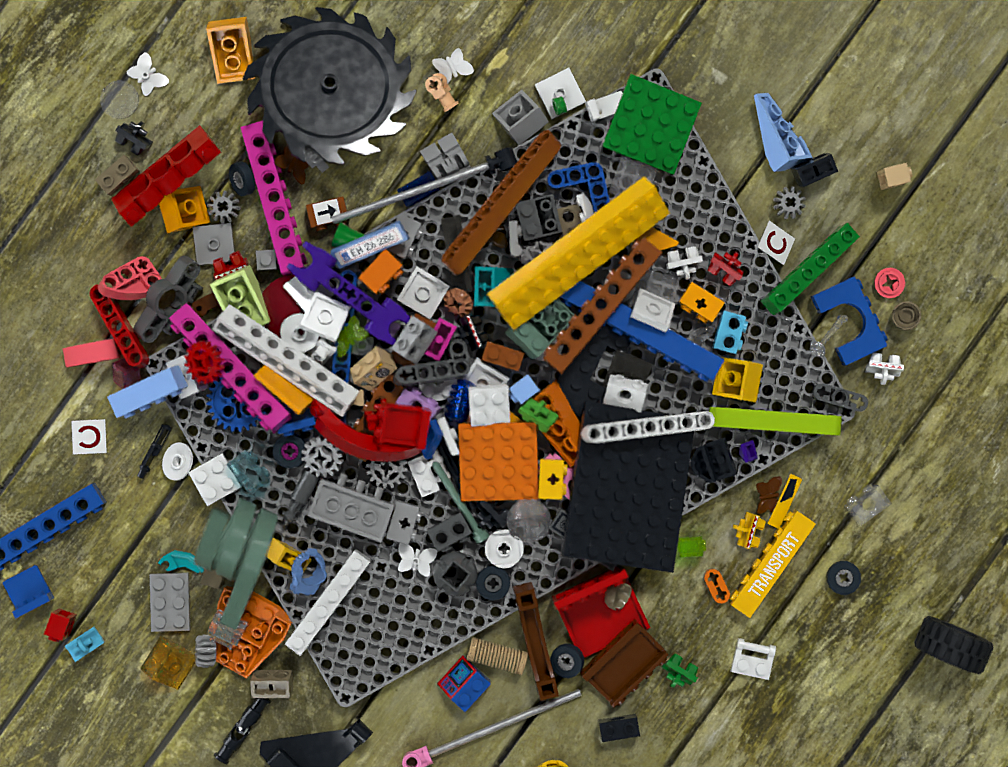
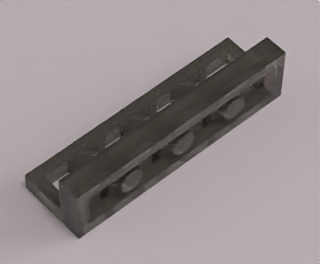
M460 215L441 219L446 250L462 232ZM469 266L458 275H454L450 271L452 288H459L467 293L473 292Z

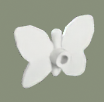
M459 48L454 50L451 58L446 57V60L442 58L432 60L434 67L446 77L447 84L452 79V73L454 77L458 76L457 72L461 75L474 73L472 65L468 61L463 60V53Z
M143 53L139 57L137 66L127 70L128 76L136 78L138 83H142L141 89L145 96H148L154 87H163L169 83V79L165 75L154 73L156 71L154 67L150 69L152 61L148 53Z
M400 543L398 550L402 560L399 563L398 570L404 572L411 568L413 571L418 569L420 574L428 577L430 575L429 564L436 558L437 549L428 548L423 550L421 554L420 550L416 549L414 554V550L410 545Z

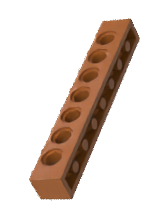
M647 239L637 240L632 245L631 249L633 251L630 255L627 256L625 254L618 262L620 267L616 271L612 270L607 275L606 279L608 281L605 285L602 286L600 284L593 292L595 297L591 301L588 299L582 305L581 309L583 311L580 315L577 316L575 314L568 322L570 327L566 331L562 330L557 335L556 339L558 341L554 346L550 344L543 352L545 354L544 360L560 374L564 373L661 256L662 252ZM637 255L644 258V262L640 265L635 264L633 258ZM628 270L631 272L632 277L625 280L621 277V272ZM611 285H616L619 288V292L612 295L609 293L608 288ZM603 300L606 302L607 307L599 310L595 305L596 302ZM586 315L593 316L594 322L591 325L583 322V318ZM579 330L582 333V337L574 340L570 336L571 332ZM561 345H566L569 347V352L566 355H561L558 352V348Z
M417 313L414 317L431 328H435L436 323ZM392 350L391 354H393L396 364H401L403 367L416 365ZM394 372L372 389L370 394L373 397L370 402L366 401L362 412L377 411L373 409V405L378 398L386 399L389 403L397 402L404 387H399L394 383ZM402 373L399 377L405 380L407 377H410L411 374L408 376H403ZM392 381L395 389L392 392H387L384 389L385 382ZM364 415L361 420L357 419L353 429L374 436V430L368 429ZM357 457L358 459H360V460H362V461H364V462L367 461L366 459H362V458Z

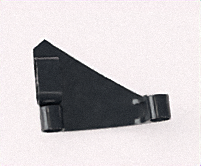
M358 719L349 729L261 741L260 755L271 767H338L358 746L362 745L373 734V731Z

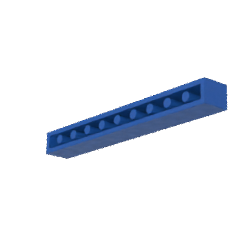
M580 281L558 298L562 299V302L567 307L571 308V306H574L581 313L583 311L581 309L582 305L588 299L591 301L595 297L593 292L596 289ZM599 300L595 304L599 310L607 307L606 302L603 300ZM622 303L603 324V326L607 324L613 327L612 331L618 335L626 334L630 337L629 340L637 345L640 343L646 345V350L656 354L658 352L664 355V360L672 364L674 361L681 365L680 368L684 371L697 373V377L705 382L714 380L724 362L723 358L669 329L667 332H664L632 318L631 313L633 309Z

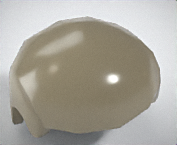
M910 301L901 302L895 306L892 312V320L897 328L904 331L912 330L921 321V310L915 303Z
M626 583L618 586L614 584L608 586L604 598L606 605L613 610H616L615 608L622 609L631 595V586Z

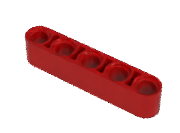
M94 285L89 292L90 298L125 360L131 366L140 369L145 368L149 363V356L134 333L116 299L106 296L99 299L98 285ZM113 307L112 313L108 315V309ZM121 322L122 327L117 331V325ZM131 339V344L126 347V341ZM140 354L139 362L135 363L136 356Z

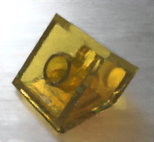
M160 636L140 669L151 680L179 690L195 665V654L178 643Z

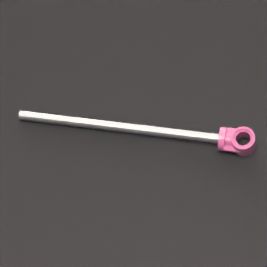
M574 690L432 750H428L427 746H424L414 751H408L403 756L402 765L403 767H426L433 764L432 757L582 696L580 690ZM414 757L417 760V764L409 766L406 762L407 759Z

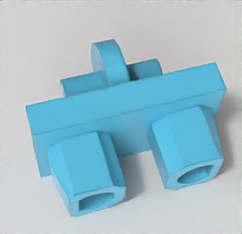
M94 626L65 645V648L76 662L105 641Z

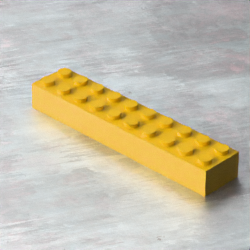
M642 177L487 295L503 319L513 330H516L669 215L670 212L656 187L645 177Z

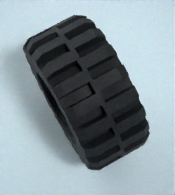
M931 616L924 618L914 641L915 647L922 652L947 664L978 675L984 672L994 649L993 644L988 640L961 627Z

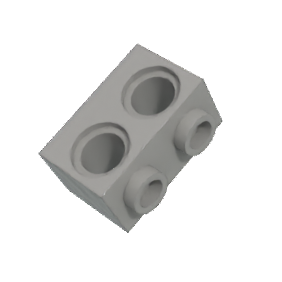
M412 316L391 349L417 365L438 332Z

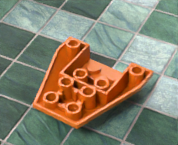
M226 586L223 589L217 605L216 630L234 587ZM252 591L235 635L227 646L229 641L224 645L226 639L223 642V638L219 643L221 637H219L217 642L218 636L216 637V662L247 679L285 640L292 622L283 607Z

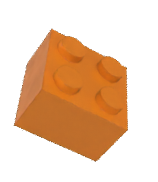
M385 249L358 278L375 294L381 293L383 295L390 288L389 282L393 278L397 280L404 273L402 271L404 266Z

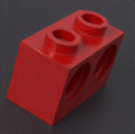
M60 608L51 612L44 635L49 636L48 639L54 642L63 641L70 636L77 614Z

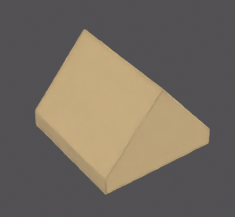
M360 389L352 405H365V391Z

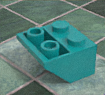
M475 267L474 306L495 307L487 294L512 276L514 269Z

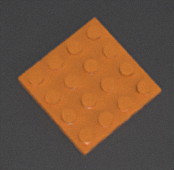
M533 421L510 422L472 427L471 423L458 424L461 501L539 499L536 423Z

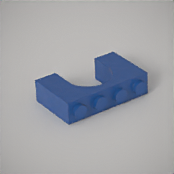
M855 276L810 296L818 314L840 304L851 305L861 314L863 325L859 335L853 340L835 348L843 366L886 347V341H888L885 332L879 329L878 324L880 322L877 315L871 312L869 298L863 295L861 281L856 279Z

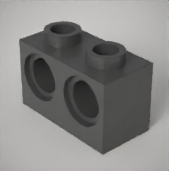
M461 512L427 529V533L437 551L442 549L443 552L453 547L452 544L458 540L460 543L470 538L469 534L472 533ZM457 523L462 524L465 528L460 534L453 530L454 525ZM438 533H445L447 540L443 543L438 542L436 539Z

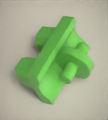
M529 398L518 412L523 415V420L526 422L533 421L538 425V429L544 433L559 418V415L546 408L547 402L542 400L538 403L532 398Z

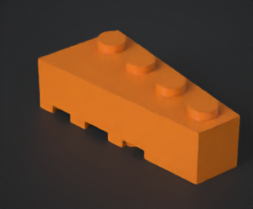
M555 380L532 399L538 403L544 400L547 402L546 408L559 415L558 420L550 429L542 433L567 464L572 467L575 465L581 424L557 380Z

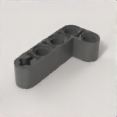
M460 339L452 341L446 348L447 360L399 368L393 375L394 383L399 387H406L464 377L470 371L466 343ZM453 345H457L460 348V354H456L453 351ZM456 364L463 366V373L456 370ZM437 367H442L445 370L444 376L438 374ZM418 370H424L426 378L419 377ZM402 373L403 376H408L412 373V376L407 377L405 380L399 377Z

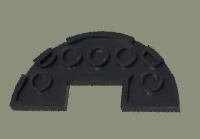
M594 318L585 322V324L591 325L594 322ZM607 324L598 330L563 374L558 372V384L572 410L581 419L584 401L597 402V399L602 398L606 391V388L590 380L606 347L625 355L631 343L629 336L624 333L622 336L612 331L613 327ZM575 330L570 336L572 339L578 340L582 337V333L579 330ZM563 346L561 355L568 354V346Z

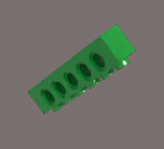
M848 222L839 226L761 300V303L772 315L783 311L860 236Z

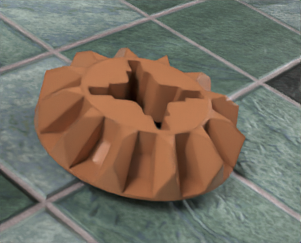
M450 289L443 298L445 301L444 306L448 308V312L454 313V316L460 315L463 317L468 315L473 309L472 298L462 289ZM455 300H456L457 303H462V304H461L460 306H458V304H454V302H455Z

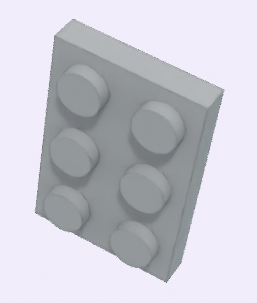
M189 572L150 574L151 632L191 630Z

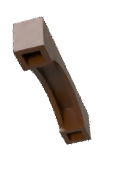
M531 582L513 586L540 701L557 697L559 693L546 646L535 589Z

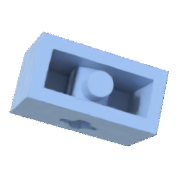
M527 374L509 388L511 392L508 395L515 403L519 401L522 404L537 393L539 389Z

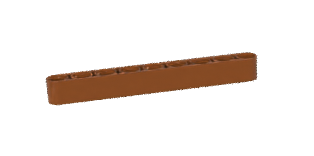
M545 130L537 136L443 254L441 261L454 275H458L466 269L558 153L561 143L551 131Z

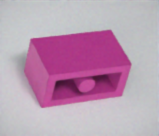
M439 318L434 328L438 333L424 354L440 361L457 326Z

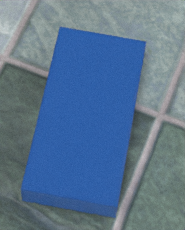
M430 420L425 450L422 449L425 459H432L444 435L437 420Z

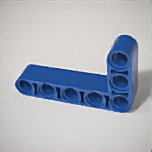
M592 162L560 169L548 175L547 184L554 190L587 183L594 213L597 212L598 205H606L610 202L603 169L599 163ZM596 167L599 170V175L596 177L590 176L588 173L589 168ZM572 171H577L580 174V179L573 181L570 179L569 174ZM557 175L561 178V183L553 185L550 178ZM601 186L603 194L596 196L593 193V187Z

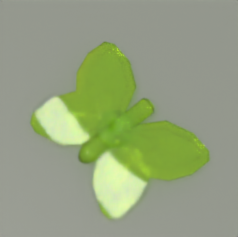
M356 316L351 317L348 322V328L344 327V331L341 330L336 341L339 343L337 346L338 357H342L347 352L350 344L352 346L355 345L354 340L362 341L368 336L367 330L360 327Z

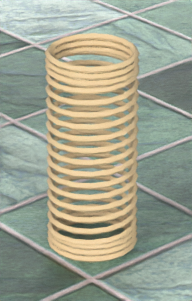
M472 637L467 661L473 662L476 654L475 663L479 656L478 664L482 658L481 664L483 665L485 660L486 666L489 658V667L493 657L491 667H493L496 659V668L500 657L498 669H500L503 659L501 670H503L506 661L504 669L506 671L510 659L509 672L514 658L511 673H513L517 660L514 673L522 675L528 652L520 651V649L517 652V649L514 650V648L511 649L510 647L507 649V646L504 648V645L501 646L500 644L497 647V643L494 645V642L491 644L487 640L484 643V640L481 641V639L478 640V638Z

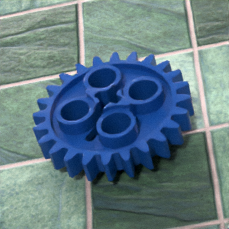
M239 380L237 382L238 386H244L246 380ZM213 381L216 387H209L213 393L206 395L211 399L206 405L212 406L208 413H214L211 419H219L217 422L218 426L224 423V430L231 426V432H234L236 427L240 433H242L243 427L250 431L251 424L257 427L255 421L261 420L257 415L253 417L251 414H244V407L247 405L245 402L239 404L241 418H238L237 404L233 403V400H236L234 396L235 391L232 389V395L226 398L222 394L226 387L221 381ZM254 393L250 395L249 400H257L259 394ZM229 406L233 407L234 414L226 417L224 410Z

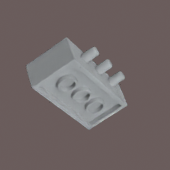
M340 473L337 483L322 478L308 516L382 542L395 504L381 499L384 488L377 487L374 496L363 493L365 481L358 480L355 490L344 486L348 477L346 474Z

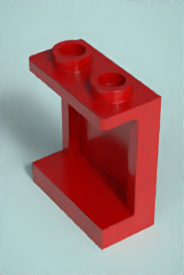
M382 402L381 407H378L377 410L379 422L378 426L374 428V438H376L378 444L385 442L409 445L425 450L431 410L427 407Z

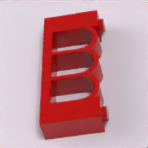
M199 125L113 196L111 200L118 213L132 227L146 216L147 212L154 209L163 200L164 196L176 191L182 185L185 178L195 175L205 164L207 165L222 152Z

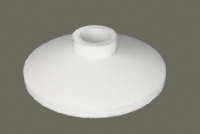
M298 313L289 316L283 322L280 330L281 339L300 352H306L315 346L319 335L303 329L304 335L298 333V330L301 328L299 327L304 317V314Z
M178 442L172 444L166 450L162 461V468L167 478L178 481L187 476L193 463V454L190 447L185 443Z

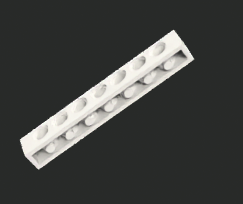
M229 304L217 318L212 330L343 417L360 392Z

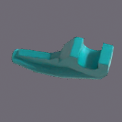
M174 550L164 555L158 562L161 565L164 561H168L169 567L166 569L167 571L187 567L196 573L204 572V568L194 563L195 556L188 552Z

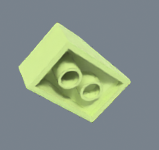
M250 265L223 276L210 284L223 311L230 304L261 326L270 322L259 283Z

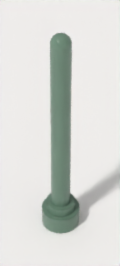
M433 462V469L473 530L474 541L476 544L483 542L490 535L486 529L478 526L465 503L461 501L460 495L439 462Z

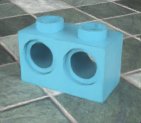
M722 311L712 348L731 354H736L737 351H740L743 340H740L742 332L745 333L748 322L745 321L746 316ZM731 318H735L738 321L736 329L729 327L728 323ZM726 337H730L733 340V345L730 348L725 347L723 344Z

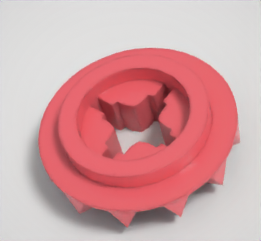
M895 268L881 270L877 273L874 280L875 289L879 295L885 298H895L905 288V278ZM886 278L897 280L892 284V289L889 286H882L887 282Z

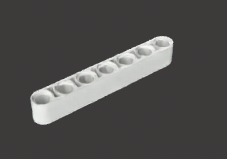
M705 411L585 426L581 436L588 443H598L711 428L714 425L715 418L712 413ZM702 416H704L706 419L704 425H702L700 421ZM684 418H686L688 422L686 427H684L682 424V420ZM666 420H668L669 422V428L667 430L664 428V422ZM647 422L651 424L649 432L645 428ZM629 424L633 428L631 434L627 432V427ZM610 427L614 428V435L612 437L608 433ZM591 429H594L596 432L594 439L589 435Z

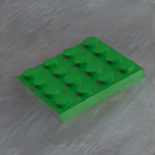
M630 74L602 147L674 175L702 103Z

